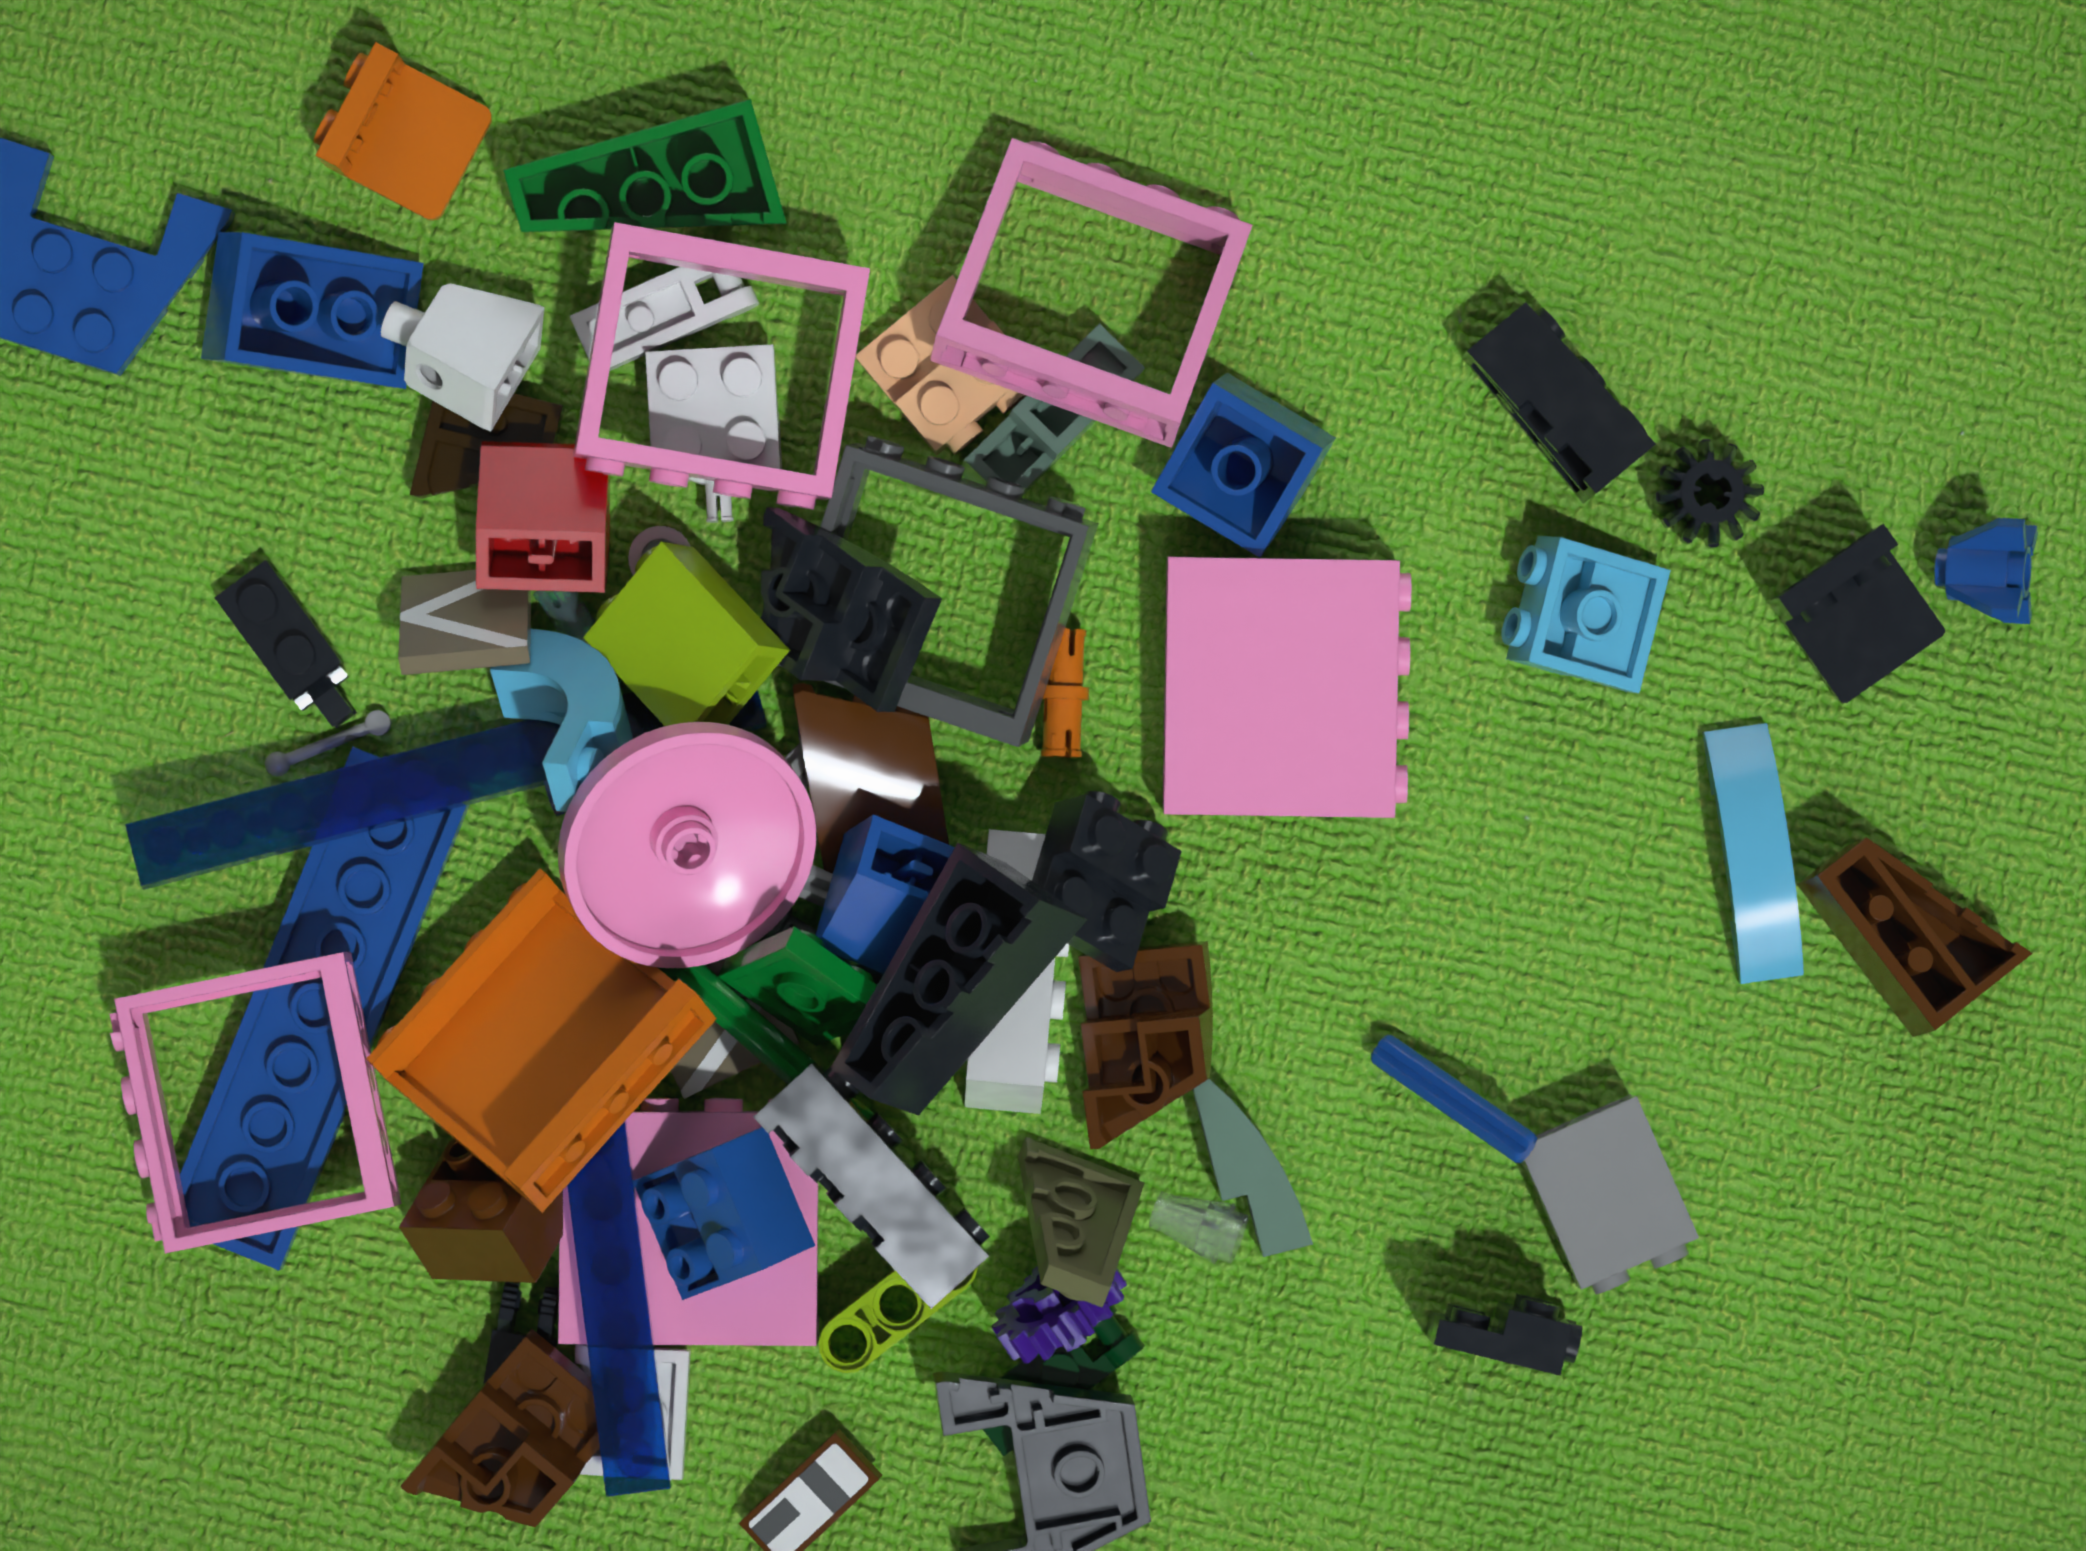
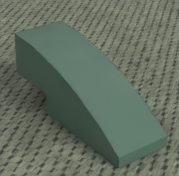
M1100 323L1066 356L1134 381L1145 369ZM1026 396L1011 410L1009 416L964 459L961 465L965 467L963 477L986 485L989 476L1001 478L1025 487V494L1096 420Z
M1210 1079L1192 1089L1220 1199L1225 1201L1246 1195L1261 1255L1266 1257L1313 1245L1300 1203L1281 1164L1258 1129L1233 1100Z

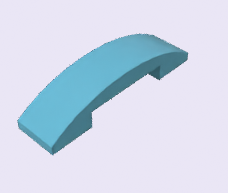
M1763 723L1702 732L1711 795H1715L1733 916V921H1730L1739 984L1804 975L1800 919L1789 834L1768 725Z

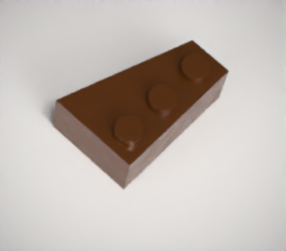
M1867 837L1845 846L1797 884L1912 1037L1937 1030L2033 954L2019 943H2011L1981 922L1983 918L1967 907L1961 908L1931 887L1933 883Z

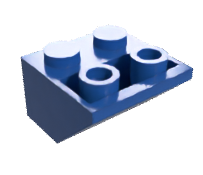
M876 815L865 819L844 833L816 936L823 941L828 951L845 963L882 977L955 847Z
M763 1127L633 1181L641 1200L644 1214L651 1224L666 1260L669 1274L674 1279L682 1300L764 1270L816 1246L770 1135Z

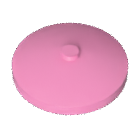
M688 722L661 727L646 732L614 750L589 773L579 786L569 804L560 830L558 866L561 882L573 910L586 930L604 947L615 954L636 963L660 968H687L713 963L730 957L760 940L785 917L805 886L814 860L816 848L815 815L808 793L791 765L780 752L760 737L734 726L713 722Z

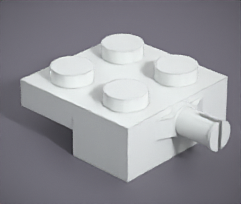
M773 344L645 352L651 447L782 469L775 349ZM689 477L688 482L692 481L705 485L707 523H718V497H720L721 521H734L732 517L731 496L713 493L714 481Z

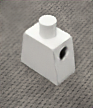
M450 283L441 286L426 312L396 301L393 302L385 315L381 328V337L406 346L404 381L410 388L477 426L491 431L541 349L545 307Z

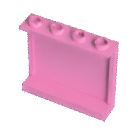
M1167 556L1162 809L1164 814L1395 818L1396 803H1407L1408 795L1407 765H1396L1397 739H1408L1409 702L1397 701L1398 675L1409 676L1410 637H1399V611L1410 612L1412 591L1411 573H1400V560Z
M645 1098L640 1104V1110H634L563 1189V1236L559 1241L558 1344L817 1346L819 1342V1316H817L819 1182L816 1183L810 1176H807L791 1159L789 1153L783 1147L784 1142L774 1131L769 1133L816 1246L764 1270L682 1300L674 1279L669 1274L666 1260L651 1224L644 1214L641 1200L633 1183L638 1178L761 1128L762 1126L753 1118L759 1111H743V1099H704V1111L679 1110L678 1098Z

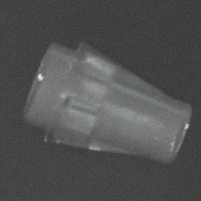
M1161 1191L1150 1217L1149 1228L1161 1231L1212 1264H1215L1218 1259L1231 1264L1243 1240L1248 1223V1215L1235 1211L1236 1204L1174 1196Z

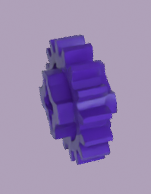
M1037 1266L1032 1269V1275L1024 1279L1025 1283L1021 1288L1010 1292L1006 1296L1010 1304L996 1310L995 1316L998 1318V1321L992 1325V1330L1012 1360L1020 1357L1024 1363H1030L1038 1354H1040L1043 1360H1047L1059 1347H1064L1069 1352L1087 1342V1336L1095 1333L1094 1327L1097 1323L1112 1317L1113 1313L1109 1307L1123 1301L1125 1296L1120 1290L1127 1286V1282L1117 1268L1102 1308L1086 1301L1069 1299L1059 1291L1041 1285Z

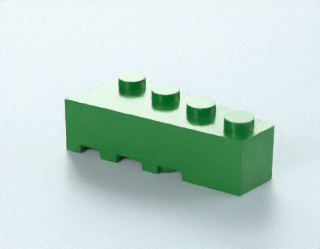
M751 99L503 170L520 230L524 233L611 230L614 222L644 228L787 224Z

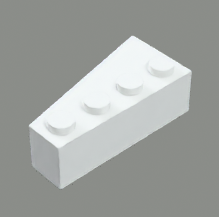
M989 829L987 855L1006 862L1032 880L1046 834ZM1069 944L1064 946L1057 957H1068ZM1055 958L968 1058L965 1107L1041 1114L1044 1081L1057 1083L1060 1044L1048 1043L1050 1019L1063 1020L1066 981L1053 980Z

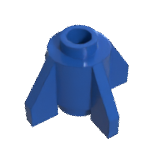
M1997 518L1959 536H1951L1948 549L1938 548L1935 560L1936 586L1945 587L1948 600L1961 601L2004 623L2030 624L2032 618L2031 596L2029 592L2032 569L2031 556H2033L2038 536L2037 526L2025 525V519Z

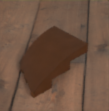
M793 684L798 725L824 870L833 874L844 833L872 815L949 845L929 717L899 706L896 707L895 712H877L855 695L852 701L815 694L812 685Z
M1208 941L1139 947L1133 969L1121 972L1111 970L1084 953L1078 957L1087 1020L1081 1023V1032L1089 1085L1088 1088L1083 1090L1090 1150L1100 1149L1210 1078L1213 1002Z
M531 1328L439 1437L400 1487L409 1494L419 1495L422 1492L460 1501L461 1508L480 1513L487 1511L496 1512L506 1520L536 1527L575 1483L586 1463L625 1420L630 1409Z

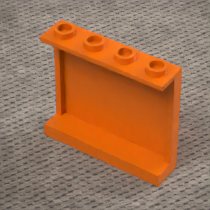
M540 868L528 882L521 884L512 892L507 905L488 926L470 938L464 948V952L446 972L427 985L420 1000L397 1025L390 1027L384 1032L377 1043V1047L366 1060L392 1087L543 1213L717 1018L699 995L680 979L675 982L657 967L630 961L615 954L598 942L581 923L566 894Z

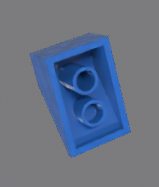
M218 232L201 359L406 389L407 383L404 381L406 346L381 337V328L385 315L393 302L396 301L417 309L424 263L244 232Z

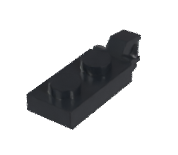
M264 560L214 597L289 700L295 701L302 711L315 703L331 726L336 728L357 713L338 687L339 684L349 678L341 666L344 662L269 561Z

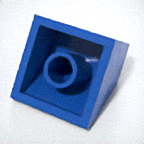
M1226 373L1212 383L1151 492L1256 556L1261 557L1306 491L1336 437L1231 374Z

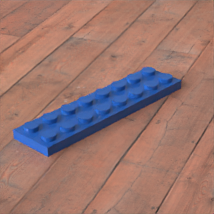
M352 747L263 968L341 952H351L370 1049H372L473 794ZM322 978L253 992L180 1172L190 1227L310 1202L348 1108ZM300 1226L214 1243V1245L276 1270H282Z

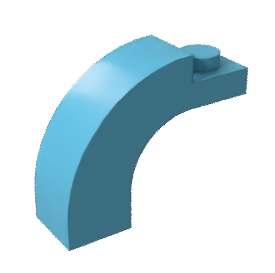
M531 629L530 663L491 667L490 671L504 718L542 720L561 725L542 764L556 811L566 812L579 786L589 773L614 750L632 740V731L617 676L608 660L594 647L575 637L548 630Z

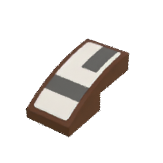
M838 1429L738 1524L764 1551H804L882 1477V1474L847 1436Z

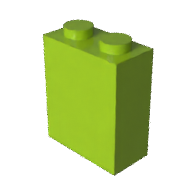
M661 541L658 546L648 550L638 560L635 566L636 573L620 593L603 603L596 614L597 621L583 638L608 660L615 673L664 726L688 722H713L729 725L790 649L694 547Z

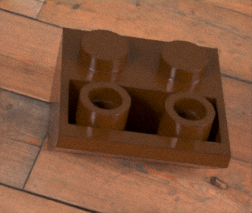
M452 1137L399 1228L432 1279L536 1283L563 1236V1190L542 1213Z

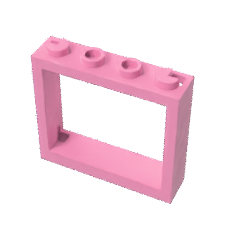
M1012 138L937 331L930 361L1172 448L1253 225L1241 221L1236 214L1225 208L1216 206L1205 208L1180 199L1177 193L1167 187L1160 185L1144 186L1120 177L1114 169L1099 163L1083 164L1061 156L1056 149L1045 143L1036 141L1025 143ZM1017 182L1221 255L1170 394L965 321Z
M614 222L610 233L573 457L587 459L585 470L600 472L605 475L623 477L625 466L651 470L649 481L653 483L687 488L689 477L714 481L713 493L751 499L752 488L778 492L776 504L814 510L816 499L827 501L832 498L870 268ZM628 257L843 296L813 475L598 437Z
M341 952L114 999L117 1012L110 1014L113 1033H110L115 1051H125L129 1076L121 1078L122 1096L127 1113L129 1115L137 1114L142 1139L134 1140V1156L140 1177H150L155 1202L146 1205L148 1224L151 1223L155 1242L163 1241L165 1254L402 1204L375 1069L366 1060L371 1054L351 952ZM322 978L364 1192L190 1227L147 1013Z

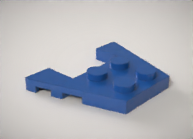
M0 138V339L121 376L168 312V306L189 278L192 279L205 261L203 258L218 239V232H226L232 224L235 212L228 208L177 193L156 256L35 219L54 156L48 152Z

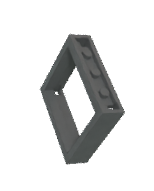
M868 436L866 445L861 443L846 445L834 482L832 498L828 501L821 528L847 541L870 470L1070 537L1015 710L910 675L897 705L1016 747L1029 742L1099 523L1083 518L1086 510L1085 507L1064 499L1049 496L1045 506L1022 498L1025 487L1001 478L989 476L986 485L962 478L965 467L948 460L928 456L926 465L902 458L904 447L885 439ZM825 681V682H828V683H831V684H834V685L843 687L842 685H840V684L837 683L836 681Z

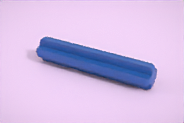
M1387 1034L1374 1048L1370 1058L1373 1064L1515 1163H1522L1534 1149L1537 1137L1532 1131L1393 1035Z

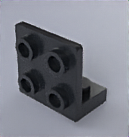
M1884 523L1868 531L1768 602L1838 702L1842 704L1851 701L1945 633V628L1890 552L1898 543Z

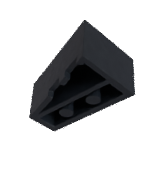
M1525 302L1468 349L1462 358L1584 504L1656 445V443L1647 435L1646 430L1634 414L1624 405L1621 406L1604 388L1606 383L1595 367L1583 356L1578 359L1561 341L1566 336L1556 320L1544 308L1541 307L1535 312Z

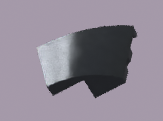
M767 507L763 516V526L772 529L770 569L763 570L761 573V595L764 601V609L760 619L790 649L779 665L800 680L836 681L877 712H895L942 598L891 564L842 537L780 508Z

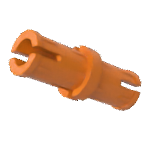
M1065 628L1043 696V743L1040 756L1082 758V701L1089 700V687H1083L1084 641L1086 637V630L1084 629L1070 630V628Z

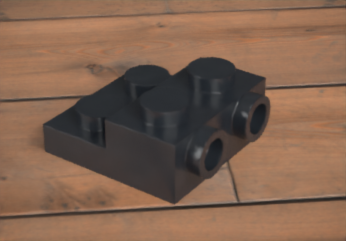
M1088 791L1084 795L1055 802L1032 881L1088 919L1067 944L1111 970L1121 972L1133 969L1149 912L1166 908L1182 851L1166 842L1168 831L1160 824L1148 820L1131 821L1119 813L1121 803L1117 798L1104 792Z
M1516 1293L1514 1305L1498 1301L1493 1325H1489L1491 1317L1485 1315L1486 1312L1457 1304L1448 1303L1446 1314L1430 1311L1425 1336L1433 1345L1561 1376L1563 1363L1573 1364L1576 1360L1583 1327L1577 1325L1576 1321L1558 1316L1560 1307L1553 1305L1554 1302Z

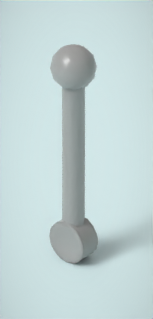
M372 711L367 715L363 723L286 754L279 751L272 752L265 760V768L272 776H282L287 773L290 765L369 733L376 736L385 735L391 728V719L383 711Z

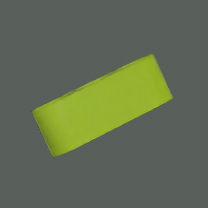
M978 1267L932 1309L893 1269L826 1323L819 1338V1352L824 1362L833 1370L842 1373H854L865 1368L964 1291L975 1279ZM894 1285H902L914 1292L918 1307L911 1317L896 1320L890 1318L884 1312L881 1306V1296L887 1288ZM842 1325L858 1327L866 1337V1350L855 1359L839 1357L831 1347V1334Z

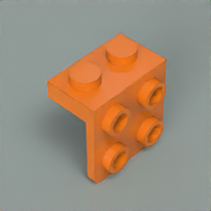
M375 42L369 55L361 52L353 61L344 81V87L350 89L339 112L330 109L321 121L314 137V143L320 146L315 156L325 167L430 221L438 220L444 214L492 123V114L485 105L406 65L398 53Z

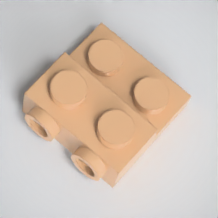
M953 275L855 356V359L936 456L947 447L954 455L957 454L983 432V429L977 422L997 406L1005 414L1026 397L1024 394L930 361L937 331L957 282ZM972 299L965 321L1004 334L996 323L991 321Z

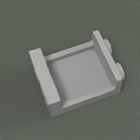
M1629 1094L1536 1135L1537 1143L1534 1149L1521 1164L1528 1171L1572 1271L1571 1276L1576 1287L1582 1290L1592 1286L1594 1293L1600 1294L1629 1281L1630 1277L1627 1269L1648 1260L1651 1261L1655 1269L1677 1261L1689 1254L1685 1244L1698 1239L1699 1236L1637 1096Z

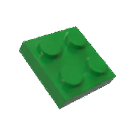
M795 926L727 957L718 975V978L792 1028L815 1046L851 1032L877 986L873 977L868 972L859 967L848 965L828 951L819 937L810 932L799 930Z

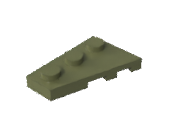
M1025 1137L1018 1160L1041 1285L1055 1289L1069 1299L1086 1301L1103 1308L1145 1182Z

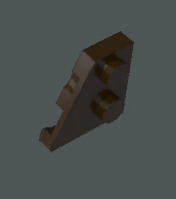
M513 394L493 429L488 431L432 401L409 495L423 499L478 486L482 441L556 444L565 407Z

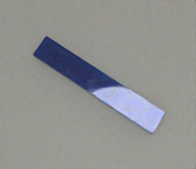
M625 1120L567 1185L606 1497L672 1488L627 1121Z

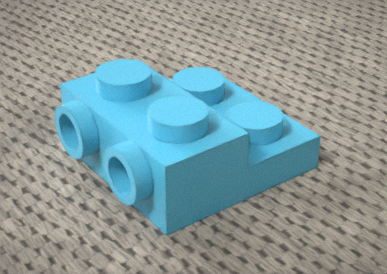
M1537 536L1535 546L1530 545L1524 550L1518 564V579L1520 582L1525 583L1519 608L1514 607L1508 612L1502 626V641L1504 644L1509 645L1506 659L1559 675L1573 676L1621 691L1639 693L1671 570L1562 537Z

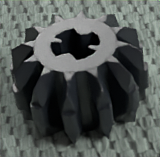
M1703 439L1698 444V462L1688 449L1681 447L1674 452V456L1683 472L1670 466L1660 468L1658 477L1675 487L1673 490L1656 492L1653 495L1654 503L1661 505L1674 503L1676 510L1665 515L1661 523L1665 528H1669L1681 519L1687 522L1681 533L1680 541L1687 545L1692 543L1699 529L1703 528L1706 547L1714 549L1719 546L1720 527L1732 541H1737L1743 537L1742 527L1735 516L1749 522H1754L1759 518L1760 512L1755 507L1743 502L1744 498H1756L1763 495L1764 486L1757 483L1747 485L1743 483L1742 478L1752 473L1757 467L1753 460L1742 463L1737 469L1730 465L1737 453L1736 445L1727 444L1721 451L1718 460H1715L1714 446L1711 440ZM1698 479H1701L1706 485L1717 482L1721 486L1723 494L1716 498L1717 501L1722 502L1718 510L1712 503H1707L1701 507L1696 502L1694 495L1701 491V487L1695 485Z

